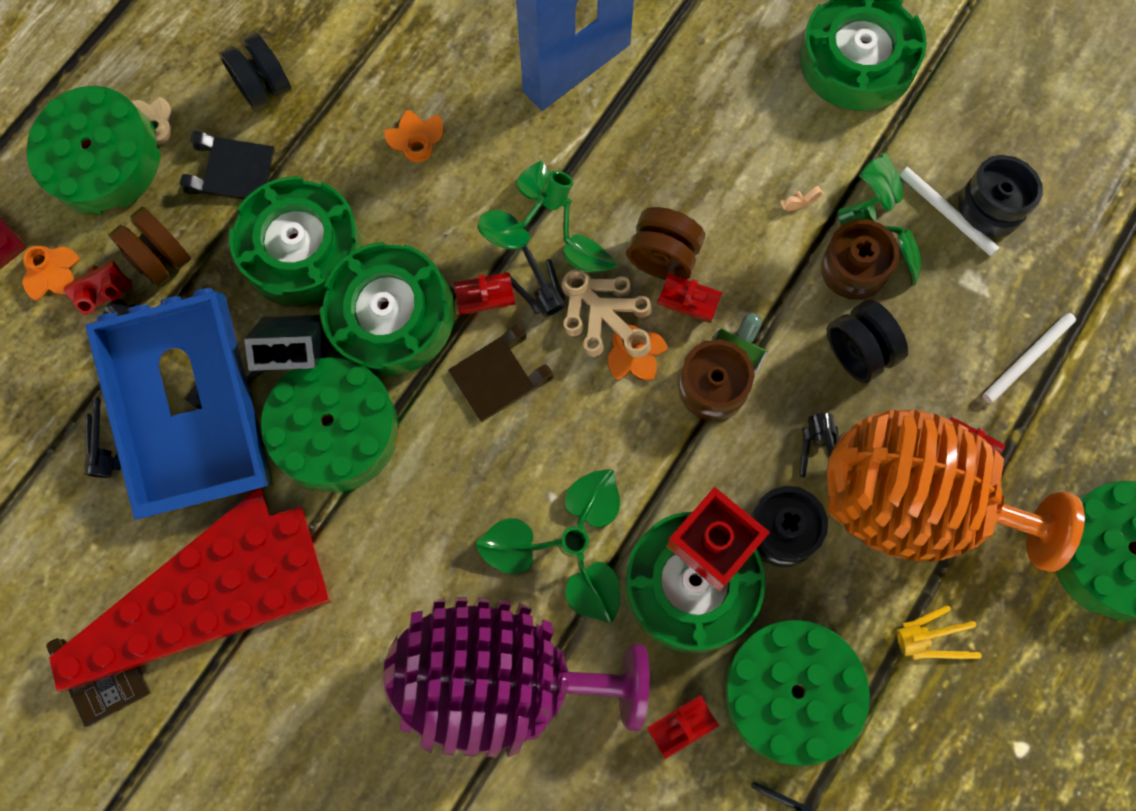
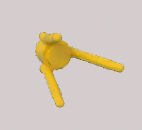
M944 606L914 621L902 623L903 628L897 629V639L902 654L904 656L911 655L913 661L923 658L980 659L982 654L979 652L926 650V648L932 647L931 639L973 629L976 627V623L971 621L928 631L927 627L920 628V626L951 610L950 606Z

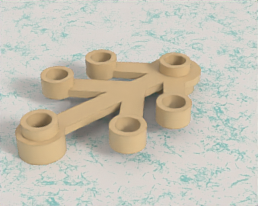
M579 269L571 270L565 275L562 281V290L565 296L569 298L568 314L564 319L563 325L565 332L569 336H578L583 332L584 326L580 318L582 300L590 307L588 333L583 342L587 355L596 357L603 352L604 346L600 338L602 320L624 340L626 351L630 356L641 358L649 353L651 349L649 334L642 329L632 330L615 313L633 312L635 316L645 318L652 311L651 302L645 296H638L635 299L625 298L631 293V285L628 278L620 276L615 279H591L588 273ZM577 284L582 285L579 288H573ZM619 285H626V288L623 290L616 289ZM613 291V294L618 298H599L594 292ZM641 304L647 305L645 309H637V306ZM571 323H578L577 327L569 328ZM591 343L599 344L594 349L588 348ZM636 344L644 345L642 348L639 349L633 348V346Z

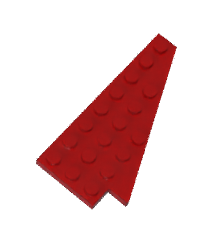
M258 488L49 657L56 691L64 692L331 602L302 506L270 516L263 490Z

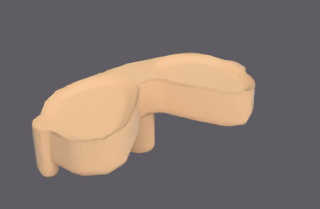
M817 186L804 197L798 191L795 193V196H790L784 201L781 200L780 203L784 210L794 211L816 202L823 193L820 187Z

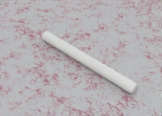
M906 167L901 172L900 177L990 257L1000 248L985 234L973 228L957 209L909 167Z
M1065 313L982 395L984 401L992 404L1076 322V318L1071 313Z

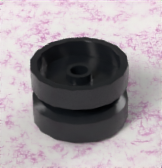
M254 31L242 38V48L248 59L245 58L238 48L232 45L218 52L228 74L255 112L269 105V96L263 85L277 98H281L292 91V87L281 64L257 32Z
M992 156L980 164L973 177L964 186L959 196V209L964 219L983 234L997 237L1009 235L1018 229L1027 216L1038 206L1043 196V185L1037 172L1028 163L1013 156Z
M872 299L865 300L851 310L850 315H841L831 321L826 328L830 347L837 360L854 379L861 383L871 382L884 372V368H893L908 356V344L900 325L883 305Z
M783 486L769 491L759 500L750 515L770 532L757 547L761 560L777 567L789 568L803 563L822 546L828 532V517L822 503L812 493L800 487ZM782 524H786V525H788L790 528H788L787 530H785V529L782 527Z

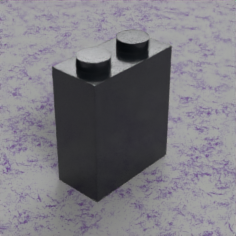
M320 315L262 317L244 339L248 371L316 368L329 345Z

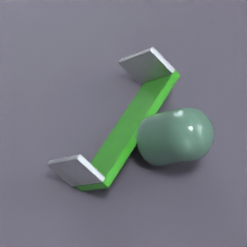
M749 313L743 318L736 335L718 327L711 339L732 342L743 349L752 361L753 366L757 367L755 375L768 351L750 343L754 341L762 325V320L756 313Z

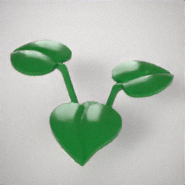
M886 152L880 154L879 158L871 160L859 176L870 185L876 196L866 202L863 201L839 209L838 218L841 226L855 219L875 221L876 212L873 204L879 201L886 211H891L894 208V204L902 201L904 194L902 180ZM885 226L889 231L898 235L902 254L912 276L911 286L916 285L920 276L922 261L920 249L910 229L904 230L902 227Z
M542 160L525 169L516 182L518 191L524 197L530 200H538L523 221L518 223L514 216L501 210L487 211L480 216L477 229L489 242L505 249H520L530 241L529 233L523 228L528 225L543 204L551 210H557L563 206V241L567 245L564 246L562 253L565 259L575 268L585 272L605 271L615 268L618 264L611 255L590 238L580 234H575L570 238L569 213L572 200L568 198V195L573 186V179L561 171L549 172Z
M607 469L591 472L579 478L570 486L565 496V508L568 513L579 517L577 527L568 528L560 535L559 539L532 544L533 532L529 525L522 520L508 518L494 524L477 540L476 549L484 561L494 569L506 574H519L530 569L533 565L532 551L559 547L564 555L568 557L576 556L581 573L572 575L566 583L565 597L568 605L573 611L583 617L607 623L614 621L620 604V587L617 576L613 569L604 562H594L586 569L584 566L585 556L583 554L589 545V537L583 526L584 521L592 527H604L613 522L619 513L620 496L613 470Z

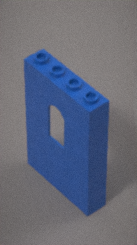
M516 0L523 92L541 111L545 110L631 44L634 0H598L597 19L576 35L575 9L579 0Z
M213 288L194 291L193 297L181 300L180 296L165 298L160 301V306L149 308V305L134 306L128 309L129 314L117 316V313L102 314L96 317L97 322L85 325L134 520L273 485L226 297L222 293L213 292ZM177 348L183 350L190 359L202 408L171 416L159 369V360L164 352Z

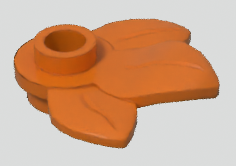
M406 110L400 120L399 129L384 130V135L390 148L403 152L409 161L420 163L426 161L432 155L433 145L442 138L444 126L440 115H435L424 122L415 113ZM417 147L423 148L420 151H413Z
M33 246L27 249L23 256V263L27 272L23 277L22 284L29 297L38 301L48 290L57 294H66L64 286L75 281L70 268L78 263L80 260L79 256L67 247L51 250L45 246ZM41 259H44L41 264L37 265Z
M627 324L632 330L639 329L634 325ZM614 332L612 337L614 348L608 355V367L612 376L616 380H620L631 372L633 376L641 380H654L657 371L655 356L668 350L664 339L655 332H647L650 337L651 349L647 355L635 358L627 353L625 344L622 342L623 339ZM636 344L633 346V348L639 349L642 348L644 345Z

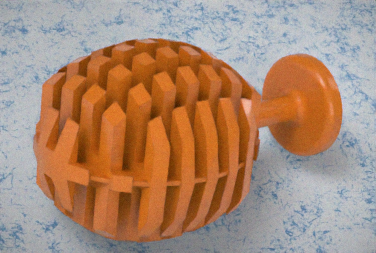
M896 409L867 417L839 437L828 460L827 486L828 498L830 497L827 511L835 521L840 523L841 520L844 529L856 539L858 537L867 546L895 558L917 562L928 560V562L962 555L993 535L996 523L1027 533L1026 548L1031 563L1040 570L1056 572L1063 568L1075 554L1081 541L1085 521L1081 500L1076 495L1064 491H1058L1047 496L1037 507L1034 514L1004 504L1005 495L1002 496L1001 489L1004 458L978 434L970 433L968 428L955 421L951 422L946 417L935 413L931 414L921 410Z

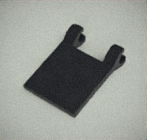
M200 131L192 133L190 141L193 143V148L196 151L211 152L204 180L189 174L181 176L180 186L183 187V192L186 194L204 193L244 200L250 193L268 182L275 151L274 146L213 137Z

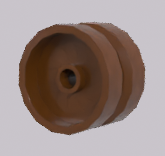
M142 206L130 216L131 223L141 234L139 237L124 225H119L108 236L119 247L122 256L141 275L144 274L159 288L170 278L169 271L160 261L161 258L173 268L180 270L191 260V257L172 234Z
M662 207L647 208L641 212L636 225V234L631 237L626 249V256L635 267L651 276L666 280L670 273L687 280L691 276L696 262L695 256L700 253L706 234L701 225L681 212Z
M870 219L849 221L834 232L821 261V274L827 286L837 295L856 300L869 298L876 295L884 287L888 278L895 270L899 260V245L893 233L883 224Z
M719 339L699 344L685 358L678 384L680 399L687 410L698 418L709 421L728 419L739 412L752 389L755 377L752 361L743 349L732 342Z

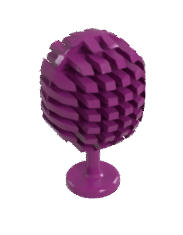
M445 597L434 600L431 614L422 618L423 610L411 613L409 628L399 638H397V634L388 649L384 661V692L390 708L392 704L400 716V730L408 733L412 732V729L422 736L420 747L430 753L435 742L442 745L443 755H453L456 750L463 751L464 756L475 757L478 752H485L486 757L497 758L500 751L505 748L507 757L516 755L520 752L523 742L538 739L554 715L556 718L566 693L619 697L621 721L624 727L630 731H640L642 729L647 713L650 672L648 653L644 644L634 643L628 646L623 656L620 675L569 672L563 651L561 650L560 652L558 645L555 649L551 642L553 635L552 623L543 619L541 625L536 624L535 627L533 625V616L530 615L532 609L520 602L514 615L512 611H509L511 604L508 600L498 599L495 608L489 607L490 602L488 598H477L474 606H467V597H455L453 607L448 609L444 608Z

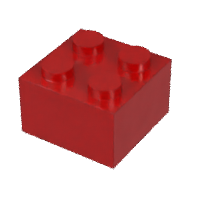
M714 486L669 538L666 547L720 592L770 532Z

